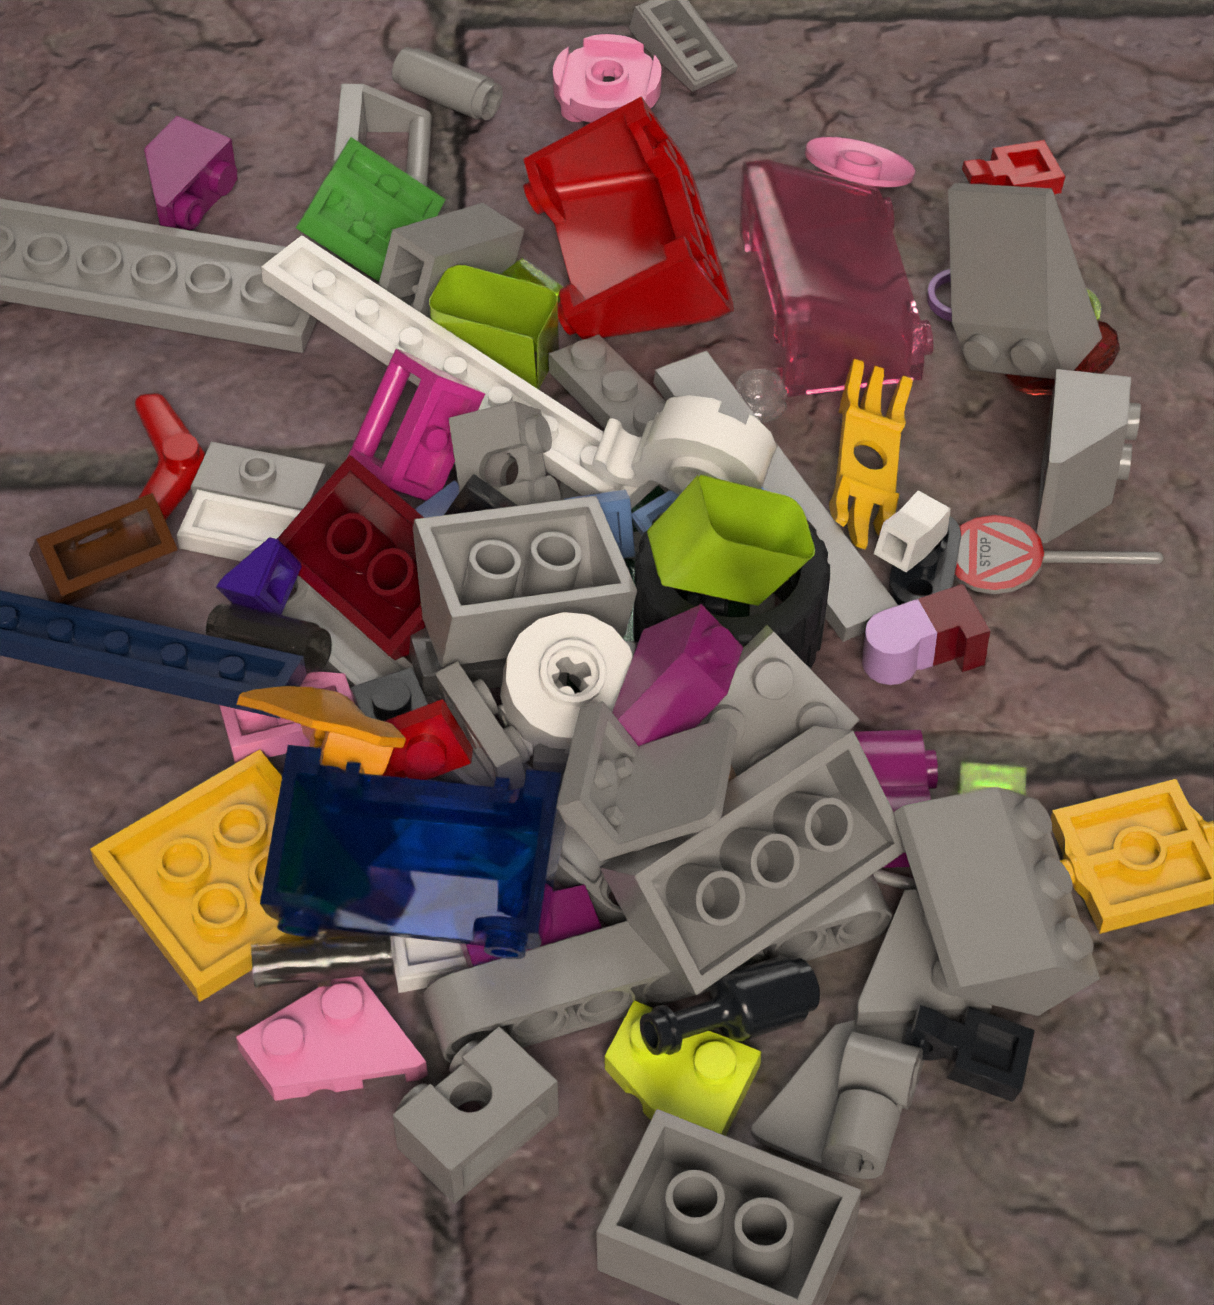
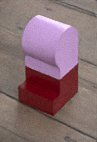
M960 584L873 615L867 622L865 629L862 665L864 671L871 679L887 685L901 684L909 680L916 670H923L954 659L961 672H965L985 665L990 629L964 584Z

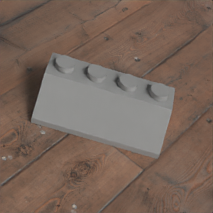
M813 726L728 782L722 816L715 825L702 832L687 834L648 846L640 851L616 856L600 866V869L629 925L691 994L698 995L906 851L893 810L854 731Z

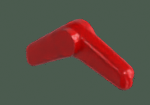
M158 393L141 394L135 400V408L158 456V463L138 498L153 493L166 521L190 491L193 480L204 459L205 452L163 395Z

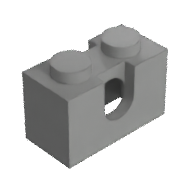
M514 401L449 418L459 493L471 476L475 474L518 506L561 500L556 480L551 475L546 476L543 453L551 449L552 436L548 422L542 416L541 410ZM516 460L518 463L517 478L513 484L507 485V469Z
M500 1027L495 1029L481 1042L473 1040L462 1047L451 1061L449 1067L451 1074L436 1087L425 1083L414 1087L403 1097L396 1112L393 1114L397 1148L454 1204L559 1115L557 1080ZM477 1101L483 1107V1109L476 1112H463L457 1108L463 1103Z

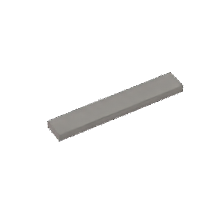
M707 350L655 369L653 384L666 401L671 397L687 395L714 398L722 401L719 413L731 416L745 425L749 415L757 418ZM776 443L777 447L762 487L766 491L793 498L802 507L806 519L817 530L816 534L819 539L824 541L828 551L827 562L830 564V583L825 618L843 642L865 633L867 622L873 615L898 606V604Z

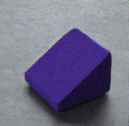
M269 537L218 582L216 588L238 609L278 620L282 615L302 566L278 539Z

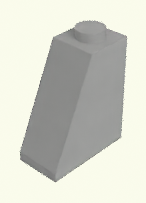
M484 203L392 229L378 285L430 318V296L443 273L448 268L455 265H466L511 277L525 229Z

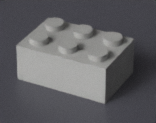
M656 1109L596 1231L597 1269L600 1272L680 1305H824L857 1228L862 1190Z

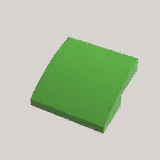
M350 137L304 212L296 229L379 282L392 229L438 216L446 199Z

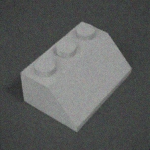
M597 496L414 520L413 534L422 617L441 668L457 661L460 665L507 658L521 632L538 619L561 612L591 615L612 626L624 639L637 595V589Z
M995 786L905 805L893 812L950 995L1039 1016L1100 979L1092 955L1094 948L1093 940L1089 931L1080 920L1071 894L1073 888L1072 879L1065 866L1060 862L1050 833L1052 831L1050 816L1038 799Z

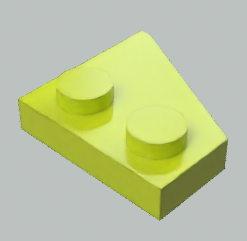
M634 1000L605 1054V1070L626 1093H630L639 1099L643 1107V1113L650 1120L656 1109H659L726 1136L761 1065V1051L712 1031H706L682 1039L681 1049L677 1053L653 1055L645 1046L640 1032V1019L642 1015L650 1013L653 1008Z

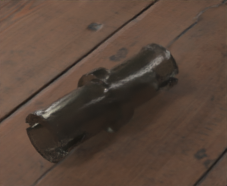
M327 931L314 932L313 940L258 945V943L251 944L255 989L262 988V986L317 981L318 988L332 986L331 979L386 974V976L393 975L390 931L328 938Z

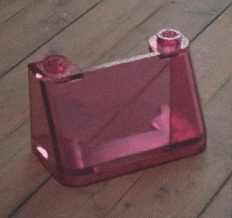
M770 159L744 161L741 181L740 236L745 252H758L774 310L775 342L780 343L781 348H784L783 368H779L778 373L784 398L844 390L847 375L854 358L864 362L860 388L866 387L874 366L884 368L883 385L898 383L903 375L913 378V381L922 380L924 355H931L933 353L932 328L929 320H920L893 234L894 211L890 197L882 198L879 189L875 186Z

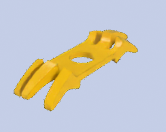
M854 358L847 375L839 413L842 414V427L834 493L829 502V510L835 522L842 527L847 524L852 543L856 547L866 549L873 505H880L878 514L873 521V526L878 536L880 535L883 522L896 513L899 493H896L900 438L906 424L904 411L913 378L904 375L901 377L884 417L881 413L884 368L874 366L859 408L858 398L864 362ZM864 445L876 450L883 460V468L873 470L863 466L854 455V447ZM850 495L854 497V500L848 512V497Z

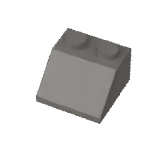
M1062 369L1056 370L1043 446L1036 533L1041 538L1042 543L1052 541L1112 504L1117 479L1128 480L1132 458V444L1124 442L1125 439H1137L1141 411L1140 403L1130 402L1131 377Z

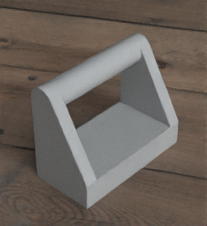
M341 84L334 162L350 137L366 146L367 132H409L406 174L427 187L432 115L421 107L368 85Z

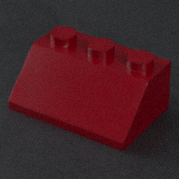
M349 455L277 539L301 563L302 567L298 576L393 660H397L409 655L410 636L426 628L422 617L413 534L414 520L424 517L353 456Z

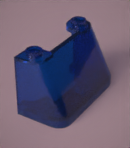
M288 745L260 905L265 913L271 918L278 920V930L291 935L312 937L317 936L319 928L478 945L484 946L485 953L505 959H522L526 956V949L540 947L566 830V823L556 807L563 781L561 773L527 769L524 786L513 790L510 779L496 777L494 787L365 774L361 763L347 762L346 771L338 767L324 766L322 764L324 755L322 748Z

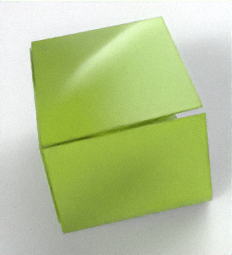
M455 265L448 268L443 273L429 299L431 320L539 390L549 371L548 353L559 350L558 298L556 293L548 287L466 265ZM534 352L537 353V376H536L535 354H534Z
M697 475L647 530L657 573L663 586L759 606L815 554V547L805 513L793 498L705 475H700L699 477Z

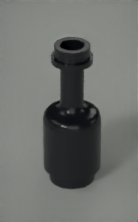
M783 955L731 971L712 984L710 1001L673 1012L666 1005L654 1007L650 1013L642 1015L640 1019L641 1036L645 1046L653 1055L677 1053L681 1049L682 1039L718 1027L727 1037L734 1041H747L803 1022L808 1012L814 1011L819 1005V984L813 969L804 959H790Z

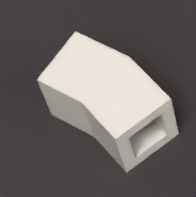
M917 491L897 513L883 522L874 555L905 572L909 571L926 558L947 534L951 508Z

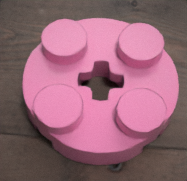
M600 34L584 38L583 47L574 50L570 54L568 46L560 52L553 65V90L555 98L561 106L562 116L571 122L585 121L591 123L641 96L651 109L658 101L661 93L660 61L655 54L652 60L650 56L644 53V44L636 39L622 35ZM604 76L614 77V81L603 82Z

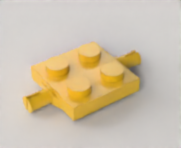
M1177 779L1052 810V832L1063 853V859L1060 862L1069 872L1075 891L1084 899L1099 934L1214 904V820L1205 821L1189 805Z

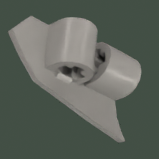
M855 1020L835 1025L782 1091L754 1122L751 1128L753 1138L793 1158L823 1169L861 1179H873L881 1176L886 1166L902 1109L908 1110L917 1089L925 1061L923 1060V1049L901 1043L907 1024L855 1026Z

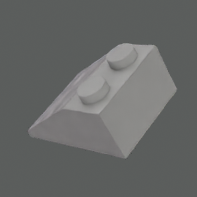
M954 183L948 189L952 324L969 370L1055 379L1057 369L1074 371L1103 337L1052 188Z

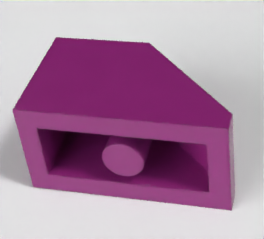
M702 604L644 629L612 713L638 746L695 728L728 694L743 646Z

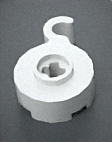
M687 395L669 398L665 403L663 411L657 412L654 420L647 422L642 437L629 434L622 428L620 421L610 418L592 464L595 470L602 476L618 484L634 487L642 486L649 480H653L678 495L683 492L697 475L698 477L705 475L762 489L777 446L772 433L754 416L749 415L745 425L731 416L718 412L722 401L714 398Z
M561 612L538 619L519 634L504 665L500 697L508 721L525 740L534 744V741H537L549 748L565 749L564 753L569 754L580 708L603 701L610 711H613L633 658L629 645L612 626L591 615ZM566 672L577 676L582 681L579 687L581 692L575 694L569 686L559 689L554 684L557 682L559 674Z

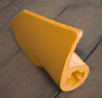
M295 686L255 689L239 694L236 704L261 710L301 724L303 734L310 741V764L377 781L383 775L393 747L403 748L406 740L392 723L367 717L347 696L335 691Z

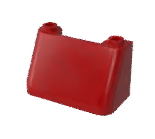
M642 96L523 158L529 182L523 185L525 195L531 207L538 215L545 212L555 224L570 284L559 290L561 302L558 303V320L569 336L577 333L582 340L596 335H600L602 338L713 322L734 311L731 294L693 174L680 149Z

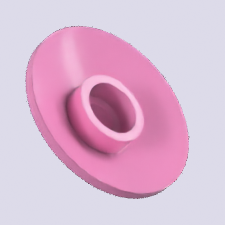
M820 137L810 140L806 145V158L821 171L837 179L836 187L846 194L867 196L870 188L885 189L904 186L911 183L915 175V168L908 160L888 149L868 142L841 137Z

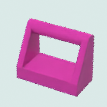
M395 349L348 456H353L389 488L427 501L443 489L455 462L449 418L478 411L485 393L407 352ZM412 373L420 378L421 381L385 461L374 457V454L407 380Z

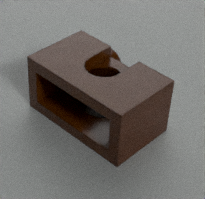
M151 493L36 538L29 556L49 601L69 605L94 595L100 586L126 575L129 581L167 566L177 553L178 548L155 496ZM106 530L107 534L83 544L78 543L99 531Z

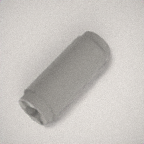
M406 47L400 51L393 64L392 78L403 89L474 119L490 120L500 107L503 96L501 85L495 83L490 77L420 48Z

